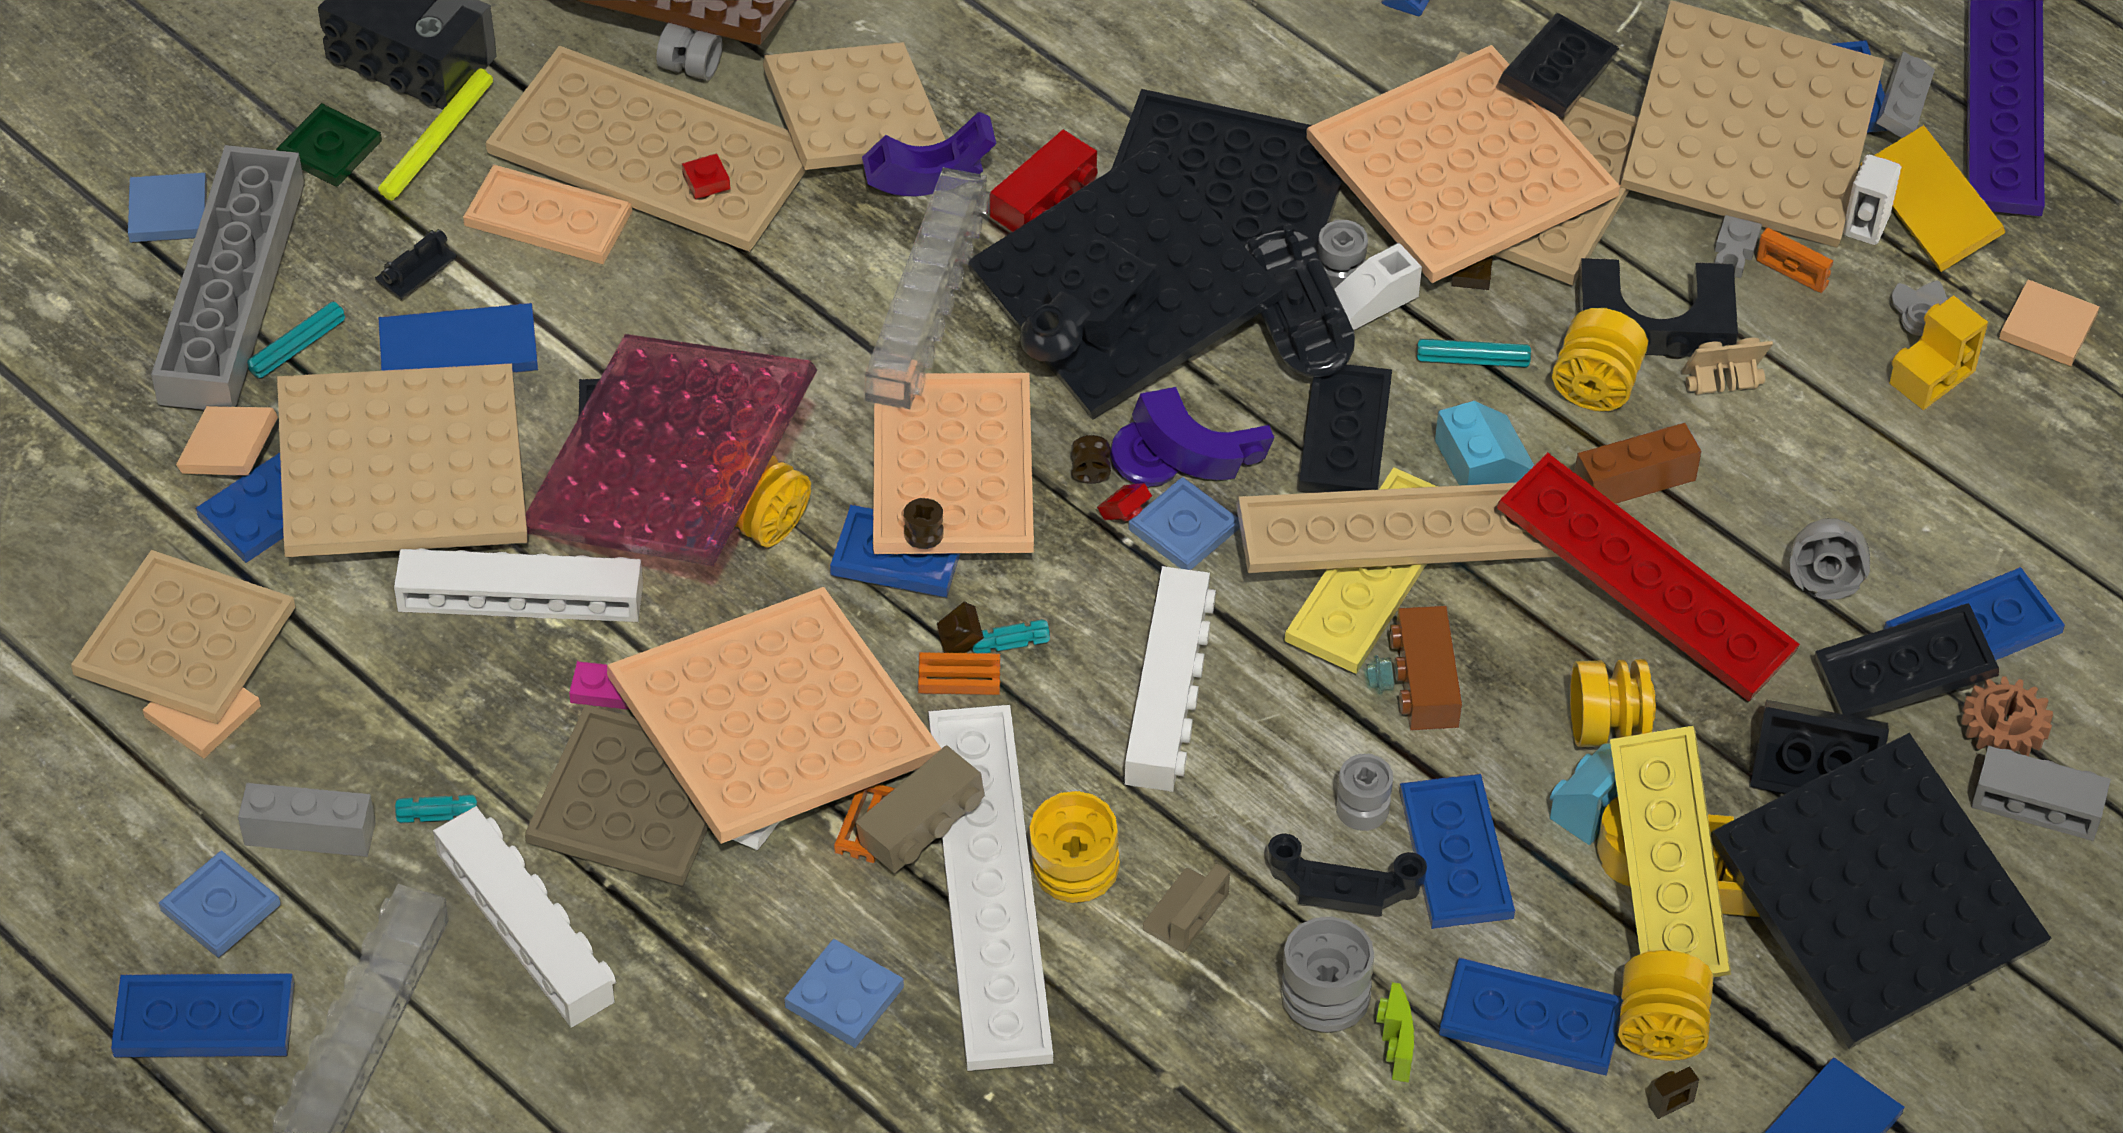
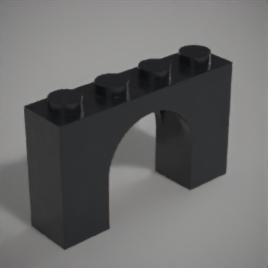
M1581 258L1577 282L1578 313L1590 308H1607L1632 318L1644 330L1648 339L1645 355L1691 357L1695 350L1699 349V346L1704 343L1721 342L1722 346L1736 345L1738 323L1734 264L1695 263L1691 285V309L1674 318L1655 319L1637 313L1623 299L1620 286L1619 260Z

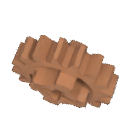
M2002 676L2001 682L1998 685L1991 679L1985 680L1983 688L1975 685L1971 696L1966 697L1962 710L1964 713L1961 724L1968 726L1966 731L1967 738H1979L1976 745L1978 749L1992 746L1999 749H2009L2014 752L2019 751L2021 755L2029 756L2031 748L2039 751L2042 748L2044 739L2048 740L2053 711L2046 710L2049 700L2047 698L2037 699L2038 688L2035 686L2029 690L2024 689L2022 679H2019L2015 685L2009 684L2006 676ZM2009 714L2008 720L2004 721L2006 719V716Z

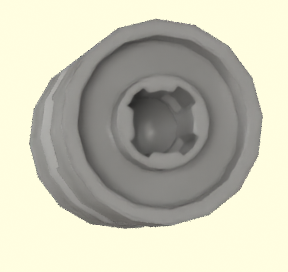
M668 23L658 43L657 65L674 72H681L685 69L688 76L708 81L713 77L720 62L723 45L722 37L703 31L694 33L693 29Z
M1335 220L1327 223L1319 234L1318 256L1334 289L1366 261L1367 233L1362 226L1349 220Z
M1358 754L1350 757L1343 763L1339 773L1336 813L1345 825L1356 830L1369 831L1378 828L1386 821L1390 811L1393 786V771L1389 764L1381 757L1373 754Z

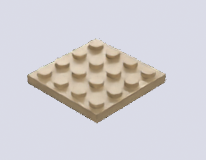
M904 42L765 55L763 68L804 170L863 164L862 156L885 135L912 146H929L946 140Z
M151 550L72 662L73 675L218 724L295 609L294 597Z

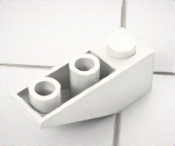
M1400 243L1368 258L1335 288L1353 330L1419 297L1422 266Z

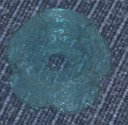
M1374 655V663L1366 664L1369 688L1378 687V694L1383 695L1384 690L1394 689L1391 658H1378V655Z

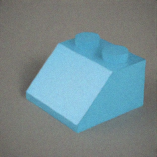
M1476 401L1438 411L1435 442L1459 486L1517 483L1534 466L1507 415Z
M1610 743L1603 744L1593 755L1586 754L1578 763L1575 774L1568 781L1562 779L1555 786L1550 796V800L1553 801L1550 819L1588 845H1591L1599 836L1605 808L1613 799L1618 797Z

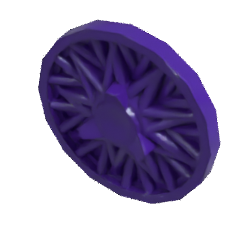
M1135 422L1120 428L1114 436L1110 451L1113 465L1124 478L1132 483H1145L1147 487L1160 486L1171 481L1179 470L1168 465L1148 447L1141 437Z

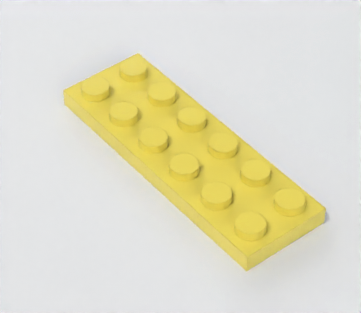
M1393 467L1379 490L1438 486ZM1427 564L1326 569L1286 630L1285 642L1357 674Z
M1694 726L1610 739L1640 954L1658 950L1683 952L1699 958L1708 965L1713 977L1731 975Z

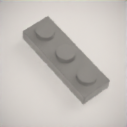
M1903 51L1895 63L1876 123L1901 138L1915 131L1935 69L1924 60L1913 57Z

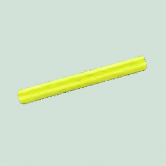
M482 68L473 73L379 185L378 191L389 201L398 197L493 83L492 75Z

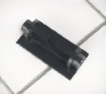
M429 230L426 236L414 245V249L411 251L407 250L392 262L384 264V270L375 277V280L402 300L456 259L457 255L445 247L444 243L448 239L442 230Z

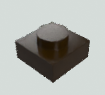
M1493 255L1453 273L1451 286L1489 290Z
M965 601L936 623L944 653H965L984 638L976 607Z
M1689 1066L1677 1073L1669 1071L1655 1081L1649 1108L1657 1119L1694 1102L1699 1078Z

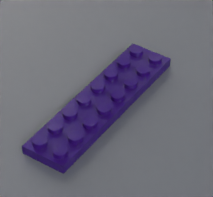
M1968 0L1967 180L1993 212L2042 216L2045 207L2043 0Z

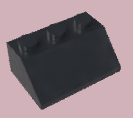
M1766 699L1750 787L1787 794L1887 744L1889 725L1886 722Z

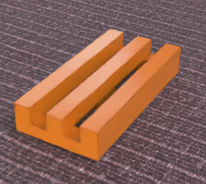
M1768 227L1761 234L1756 257L1758 262L1820 293L1829 284L1827 279L1831 275L1830 268L1834 261Z
M919 652L918 693L1000 695V654ZM927 677H951V679H927ZM968 678H992V680H976Z
M876 784L855 793L834 844L835 853L843 855L844 851L850 852V857L859 859L860 855L866 856L867 862L875 863L876 858L860 845L858 835L855 842L850 841L849 838L868 792L874 793L867 812L895 788Z

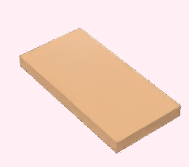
M493 164L463 219L464 226L604 264L632 213L631 203Z

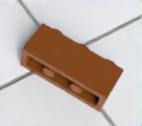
M1681 423L1577 453L1574 473L1617 504L1696 481L1702 451L1686 423Z
M1447 606L1398 608L1397 624L1390 625L1391 649H1398L1399 657H1395L1394 666L1396 681H1403L1404 690H1400L1399 694L1401 714H1408L1410 730L1459 728L1462 700Z

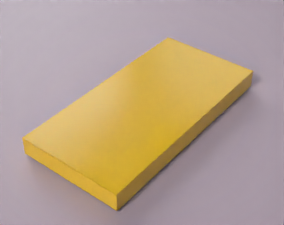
M1924 125L1874 155L1898 163L1902 167L1892 210L1940 272L2005 234L2003 224Z

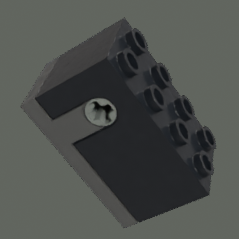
M324 0L317 7L320 26L325 34L323 44L326 59L335 65L344 66L360 73L367 79L376 80L397 92H403L429 106H435L442 110L474 72L480 68L486 69L497 57L491 5L480 0Z

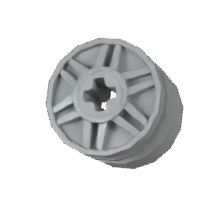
M1320 917L1299 924L1288 935L1284 947V973L1282 976L1281 995L1283 1006L1294 1021L1307 1029L1320 1032L1342 1031L1357 1024L1367 1013L1371 1000L1374 950L1372 941L1364 930L1349 920L1336 917Z

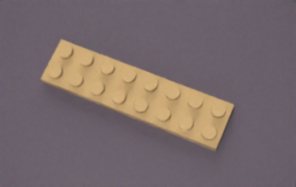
M1516 483L1238 497L1236 505L1248 573L1560 556L1497 509L1499 500Z

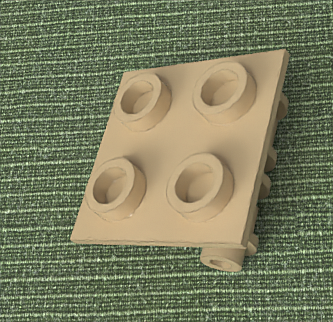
M1746 338L1739 340L1736 343L1737 345L1722 346L1721 342H1708L1700 345L1699 349L1695 350L1681 370V375L1691 374V376L1686 377L1687 391H1694L1696 395L1715 393L1716 391L1724 392L1723 370H1725L1729 391H1735L1736 384L1738 390L1758 388V384L1765 383V373L1763 368L1757 369V365L1772 347L1773 341L1760 342L1759 338Z

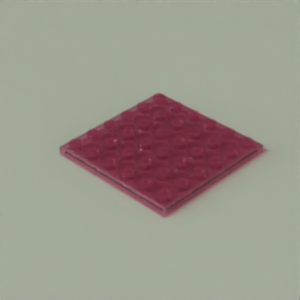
M625 334L525 514L527 534L714 567L812 382L817 368L811 360Z

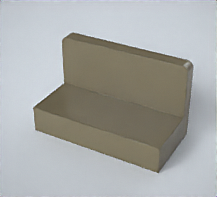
M1215 864L1205 877L1190 868H1185L1145 919L1143 931L1184 953L1229 895L1230 871Z

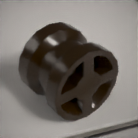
M1086 435L1076 439L1071 445V454L1074 459L1072 463V475L1074 478L1086 484H1096L1106 480L1111 474V463L1108 460L1110 456L1109 442L1103 437L1096 435Z
M918 498L909 502L905 506L903 514L905 540L912 547L919 549L935 547L942 541L944 535L942 524L943 509L941 505L929 498Z

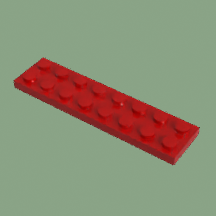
M1548 452L1499 500L1498 510L1749 702L1796 653L1800 645Z

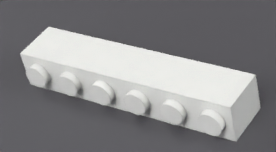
M423 548L416 550L400 549L394 590L398 612L638 622L643 577L641 559L625 557L596 558L584 555L573 557L550 556L547 554H509L506 552L481 553L465 550L434 551Z
M1162 566L1126 755L1124 785L1173 792L1176 776L1184 777L1187 752L1181 751L1182 742L1190 743L1193 719L1187 718L1188 709L1196 710L1199 686H1194L1193 680L1194 677H1202L1205 654L1198 652L1200 645L1207 646L1210 622L1204 621L1205 613L1213 614L1216 590L1209 589L1210 573Z
M476 806L433 830L438 856L571 1028L615 1003L612 985L616 983L612 970L606 962L598 963L594 958L592 947L586 936L582 932L575 933L569 926L570 920L564 908L559 903L554 905L547 897V890L538 875L533 874L530 876L526 871L520 852L515 846L508 847L502 840V832L492 817L486 819Z

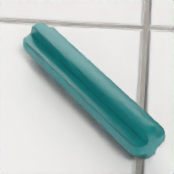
M334 301L325 305L249 358L247 361L249 371L258 379L266 376L345 320L343 308Z
M1420 339L1417 345V358L1420 362L1528 367L1531 362V347L1528 344Z

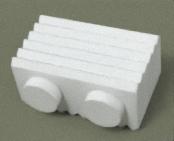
M1873 155L1865 156L1853 182L1843 229L1845 236L1873 245L1878 244L1891 215L1895 191L1902 168L1900 164Z

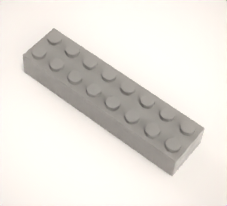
M224 146L151 373L158 405L205 410L206 406L236 407L248 369L247 361L252 356L304 185L299 153Z

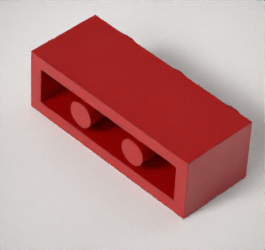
M1064 129L1061 130L990 191V218L1013 232L1093 182L1098 174L1097 150Z

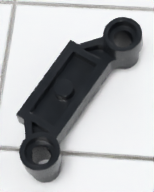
M1287 833L1274 836L1268 845V861L1271 864L1272 876L1279 881L1285 882L1299 896L1298 904L1382 916L1384 908L1403 899L1411 900L1416 898L1420 892V886L1423 885L1426 879L1427 863L1422 856L1413 852L1400 854L1394 860L1393 871L1382 872L1305 860L1301 857V842L1294 835Z

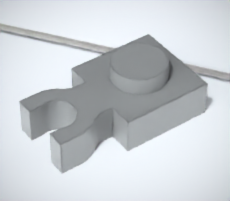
M1725 215L1716 243L1715 252L1719 253L1715 263L1734 264L1736 267L1734 276L1741 278L1745 259L1752 261L1762 224Z

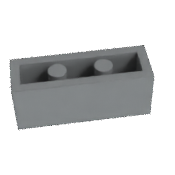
M1988 746L1971 808L2094 841L2102 818L2111 779L2098 776L2090 771H2080L2058 765L2049 760H2040L2017 754L2009 749Z
M246 783L238 815L245 846L368 857L376 824L371 794Z

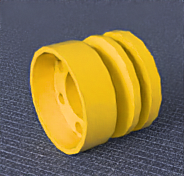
M1590 308L1579 312L1571 320L1564 339V345L1560 349L1558 359L1553 368L1552 379L1556 389L1570 402L1589 410L1611 411L1622 407L1631 396L1637 372L1641 368L1647 351L1648 339L1644 330L1635 320L1615 310Z
M747 442L732 451L717 469L707 492L706 507L710 514L729 526L739 527L742 534L752 537L756 543L764 547H771L789 535L799 522L811 495V482L804 473L794 470L787 463H779L775 455L755 443Z
M1635 659L1631 664L1630 672L1627 662L1625 660H1618L1614 667L1612 679H1609L1606 666L1602 660L1575 661L1573 663L1570 682V709L1573 736L1577 747H1601L1603 744H1607L1610 728H1614L1617 738L1652 732L1656 700L1649 666L1645 659Z
M1080 791L1059 793L1045 800L1034 812L1029 826L1034 877L1043 891L1053 898L1070 903L1091 901L1105 894L1115 883L1120 869L1116 816L1109 805L1093 794Z
M1669 950L1647 951L1630 959L1625 964L1621 998L1623 1002L1620 1009L1618 1036L1622 1044L1635 1054L1649 1059L1664 1061L1684 1060L1701 1053L1707 1047L1710 1031L1711 1013L1709 1009L1712 1000L1713 974L1709 966L1697 957Z

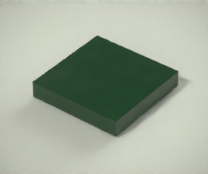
M321 103L276 148V151L299 153L303 171L338 187L382 142L381 132Z

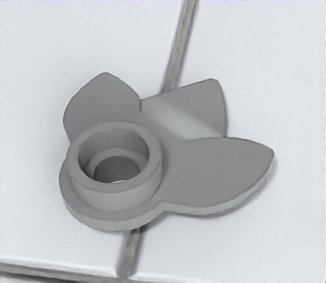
M1938 280L1928 283L1916 291L1904 284L1898 283L1892 294L1893 305L1902 314L1901 321L1903 327L1911 334L1922 336L1925 326L1924 316L1933 305L1937 303L1941 305L1947 300L1944 288Z

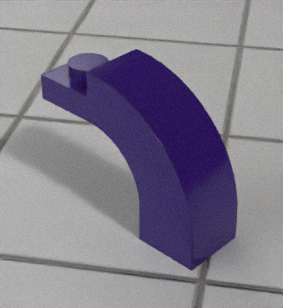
M979 111L950 138L929 146H912L885 135L862 156L868 185L894 195L915 197L944 193L970 182L983 172L981 158L996 145L991 118Z
M1177 387L1140 393L1132 413L1141 437L1160 459L1181 472L1204 479H1235L1242 463L1252 465L1266 458L1275 438L1269 425L1234 432H1218L1203 427L1186 411Z

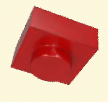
M717 153L682 163V173L695 199L731 189L730 178Z
M1145 483L1123 485L1097 506V509L1104 520L1121 519L1122 521H1128L1143 510L1141 505L1150 499L1152 495Z

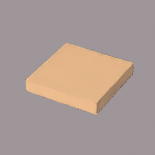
M2028 279L2001 330L1999 339L2072 366L2098 315L2100 306Z
M206 406L176 464L182 474L249 475L278 418L276 412L271 407Z
M242 687L218 724L154 702H150L143 709L144 718L204 759L261 705L257 696Z

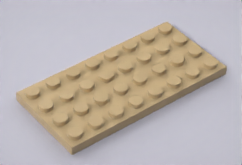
M558 46L486 141V150L489 154L584 190L631 203L632 208L749 252L807 171L804 170L789 130L562 46ZM717 153L730 178L731 189L695 199L682 173V163Z

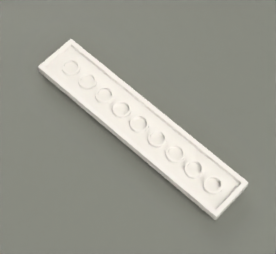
M1010 705L928 711L931 735L941 749L946 745L981 772L985 797L982 798L980 804L973 811L962 815L952 824L950 830L941 837L967 1071L1053 1064V1049Z

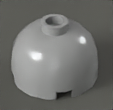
M1823 518L1808 524L1797 534L1790 551V574L1796 585L1802 590L1805 587L1809 591L1817 592L1815 597L1820 599H1841L1854 594L1860 589V584L1865 578L1867 579L1870 573V550L1862 532L1849 522L1837 518Z

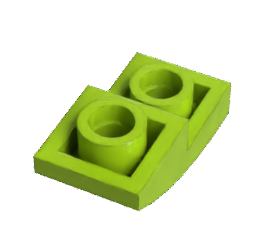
M1392 982L1389 999L1380 998L1376 1023L1384 1024L1382 1041L1389 1042L1386 1062L1394 1063L1392 1080L1409 1083L1414 1049L1413 1018L1409 1002L1401 984Z

